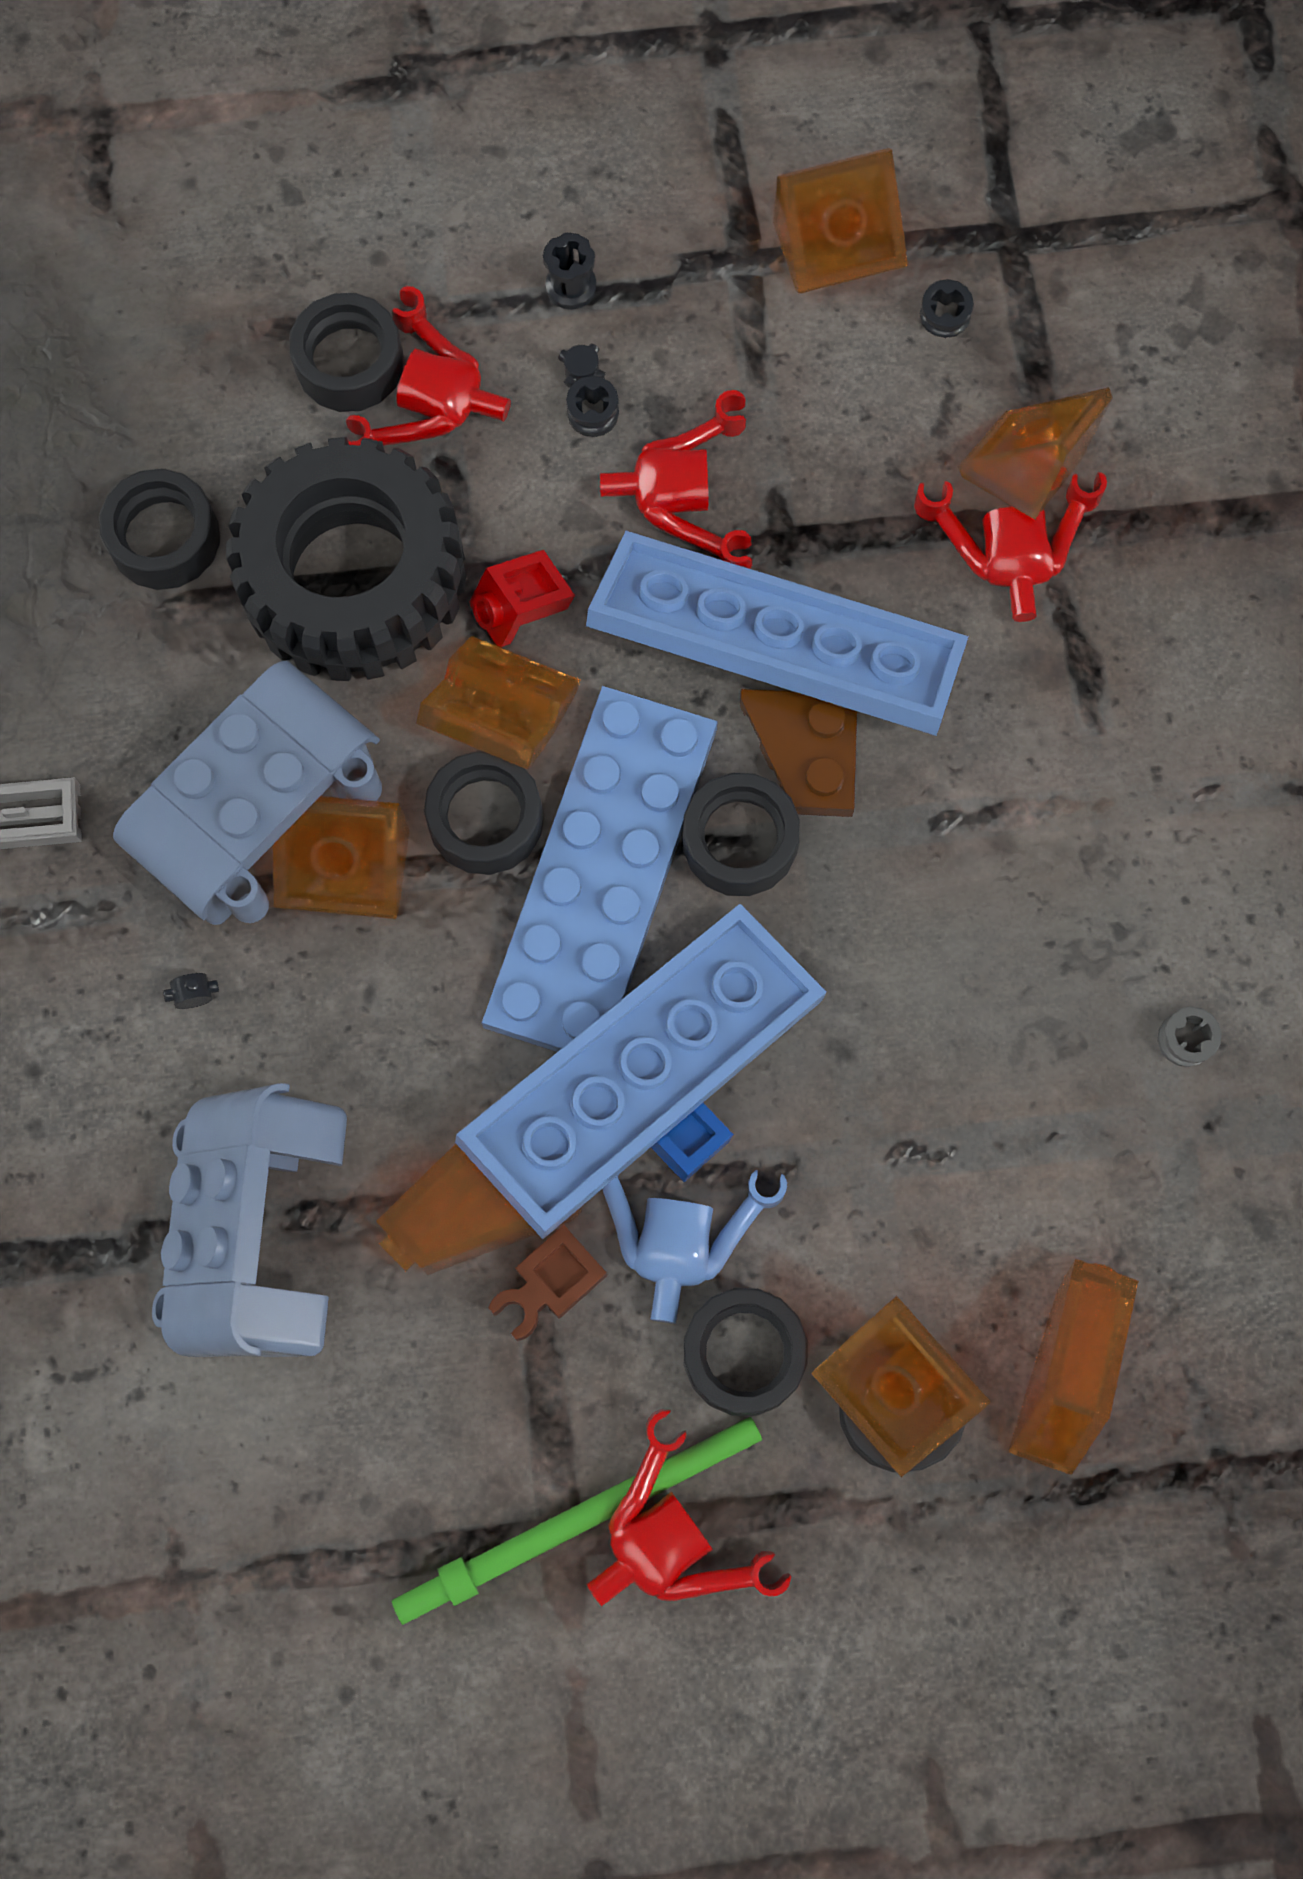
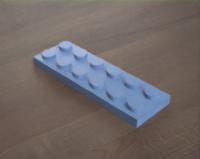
M625 531L588 608L586 621L587 627L935 736H937L969 637L629 531Z
M602 686L482 1020L483 1028L558 1052L626 997L684 828V814L693 795L696 793L717 731L718 721Z
M739 904L457 1133L455 1143L535 1232L544 1239L822 1002L826 991Z

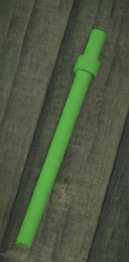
M750 1416L666 1459L649 1498L762 1441V1437L752 1417ZM635 1476L467 1562L461 1556L438 1568L439 1576L391 1600L401 1624L404 1625L449 1601L456 1606L479 1594L478 1586L612 1518L613 1513L628 1492Z

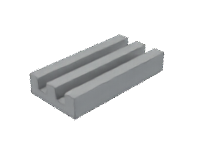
M76 778L0 784V803L62 797V805L0 810V826L63 820V824L1 829L0 849L82 842V830L78 827V819H81V807L78 804V796H81L80 783Z

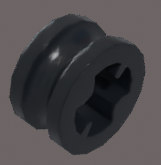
M945 279L939 280L928 287L924 292L920 310L921 323L928 332L942 338L955 337L964 332L969 326L974 306L973 296L967 286L959 281ZM937 301L945 306L950 305L952 302L958 305L956 317L954 318L948 312L941 317L936 315Z
M597 376L583 377L573 383L566 397L567 415L572 428L581 435L588 437L603 436L610 432L617 424L619 417L618 394L612 383ZM587 400L591 404H596L602 400L603 412L599 414L596 410L591 409L584 414L582 402Z

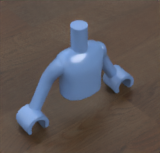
M758 1170L751 1174L747 1186L748 1197L721 1230L710 1252L709 1233L713 1215L712 1207L671 1199L648 1198L644 1227L640 1239H638L636 1223L618 1176L602 1188L626 1264L631 1269H634L639 1276L656 1282L650 1320L676 1324L681 1286L699 1285L705 1280L713 1279L722 1270L734 1248L762 1209L775 1207L783 1200L787 1189V1180L783 1174H781L779 1180V1192L775 1196L767 1198L761 1196L755 1188Z

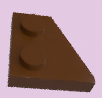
M741 689L740 708L744 716H748L760 741V750L769 768L775 772L780 787L792 798L798 815L853 817L857 711L794 691Z

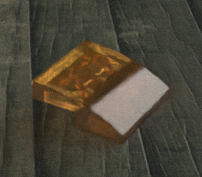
M471 636L449 658L444 680L421 702L416 724L529 770L559 726L578 691L581 680Z

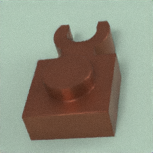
M562 1225L515 1267L516 1271L527 1283L519 1290L508 1289L500 1292L492 1299L488 1309L496 1316L510 1304L520 1305L525 1312L524 1320L510 1334L516 1341H521L534 1332L538 1324L539 1312L544 1307L548 1306L557 1318L560 1319L608 1275L567 1227Z

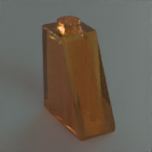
M457 1144L444 1154L376 1220L380 1227L388 1234L379 1243L380 1246L405 1271H408L416 1263L427 1275L537 1235L535 1230ZM580 1207L559 1226L574 1221L583 1212L582 1208Z
M1078 1259L1074 1260L1057 1290L1008 1453L1070 1475L1073 1474L1111 1416L1138 1280L1118 1274L1106 1265L1090 1264Z

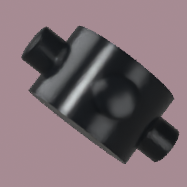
M591 343L589 346L576 345L568 351L563 349L560 352L558 360L564 363L566 376L564 384L568 388L583 377L597 376L605 378L606 373L599 369L598 352L600 350L595 344Z
M192 973L171 980V989L163 990V997L165 1002L174 1001L175 1008L189 1009L212 1001L211 993L219 992L217 980L208 981L207 974Z

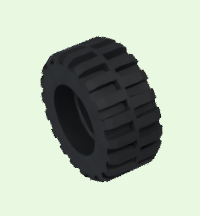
M347 437L328 438L329 446L313 449L312 443L309 442L294 448L297 456L286 462L281 457H277L264 467L267 477L262 482L256 479L251 480L241 495L246 508H235L228 525L233 536L226 542V560L232 571L230 578L258 637L265 638L270 651L282 661H288L293 657L297 669L312 676L318 675L321 668H326L331 680L350 681L352 672L364 671L367 680L384 677L382 667L397 662L402 670L415 663L417 659L414 651L421 645L427 650H432L443 638L440 622L446 625L452 624L460 609L457 596L465 592L466 572L463 563L465 556L455 510L448 494L441 492L438 478L428 467L420 466L417 469L414 456L400 448H393L392 452L387 454L384 451L382 441L363 438L360 446L349 445ZM366 524L379 527L396 536L404 545L400 561L393 572L376 587L358 595L349 597L322 596L306 590L294 580L297 562L306 547L321 534L339 526Z

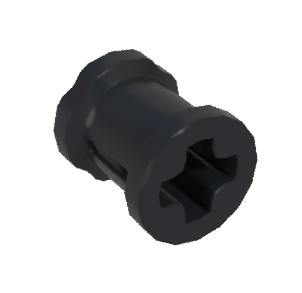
M567 232L549 240L543 252V263L549 272L545 283L548 298L553 304L562 309L575 310L583 308L592 301L596 294L597 281L593 272L595 252L591 248L589 240L577 233ZM574 249L578 251L579 261L574 259ZM562 283H566L567 294H564L562 291Z

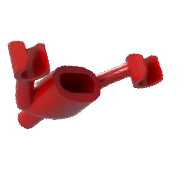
M412 286L403 287L399 292L400 299L407 307L414 309L408 312L398 308L392 309L393 320L398 329L404 333L416 332L437 355L416 348L411 352L398 384L396 403L398 407L430 418L371 429L369 422L360 415H351L346 419L348 429L352 433L363 437L357 441L348 440L349 445L360 446L363 438L382 441L383 446L436 438L446 435L455 430L456 427L461 426L466 421L470 412L504 422L509 413L511 400L480 389L481 374L478 361L471 354L453 345L427 320L424 297L418 289Z
M737 390L725 391L716 400L715 417L680 435L654 440L644 445L642 453L638 455L634 472L600 473L601 497L635 496L638 509L644 514L646 520L656 528L720 557V560L751 569L752 558L749 556L734 557L730 554L733 550L747 549L751 546L752 539L746 531L734 530L722 538L673 514L708 511L707 449H692L720 433L729 437L740 435L746 428V418L742 415L728 416L725 413L742 410L745 407V396Z
M1098 472L1094 480V492L1088 493L1081 490L1078 486V475L1075 473L1072 476L1066 493L1069 505L1054 534L1051 545L1047 537L1046 516L1043 508L1037 506H1011L989 511L982 520L985 536V555L950 509L953 488L948 481H944L942 500L938 502L930 501L925 497L924 483H920L915 497L914 508L920 518L939 523L975 575L982 580L988 581L991 585L1009 587L1013 620L1016 622H1027L1037 617L1033 585L1048 582L1051 577L1061 572L1085 512L1097 508L1106 490L1107 479L1105 474Z
M659 1409L653 1412L646 1423V1435L650 1441L648 1450L628 1492L613 1513L609 1523L610 1545L617 1561L586 1584L594 1598L603 1606L632 1583L645 1594L655 1596L662 1601H677L747 1587H755L761 1594L769 1597L784 1593L790 1585L791 1575L789 1573L782 1575L773 1584H764L759 1581L760 1568L775 1556V1553L772 1551H762L756 1554L749 1566L700 1572L679 1578L691 1565L712 1551L713 1548L672 1491L650 1509L639 1514L652 1492L668 1452L678 1449L684 1443L687 1434L686 1430H684L669 1442L659 1441L654 1435V1427L671 1410Z

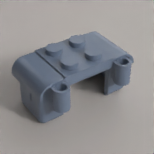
M280 661L268 668L242 695L240 694L124 812L115 826L113 833L114 841L203 921L206 920L212 925H219L225 922L233 913L241 922H257L266 915L269 908V900L255 877L248 872L249 868L328 788L334 799L340 803L346 797L350 802L358 806H367L377 801L382 792V783L373 765V759L366 743L372 742L376 745L380 738L289 661Z
M279 1083L202 1098L190 1108L186 1119L178 1124L173 1136V1151L178 1157V1161L169 1184V1194L173 1201L170 1227L161 1249V1260L164 1266L162 1286H165V1288L158 1291L152 1306L153 1322L157 1327H161L166 1344L175 1353L186 1357L315 1356L322 1351L325 1341L329 1296L253 1285L256 1284L268 1169L297 1172L299 1159L342 1166L347 1115L342 1108L280 1095L281 1093L289 1092L290 1085Z

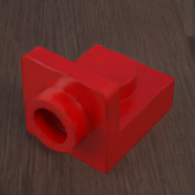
M543 549L487 567L470 600V606L478 624L488 632L497 647L501 648L511 644L521 625L567 610L575 594Z

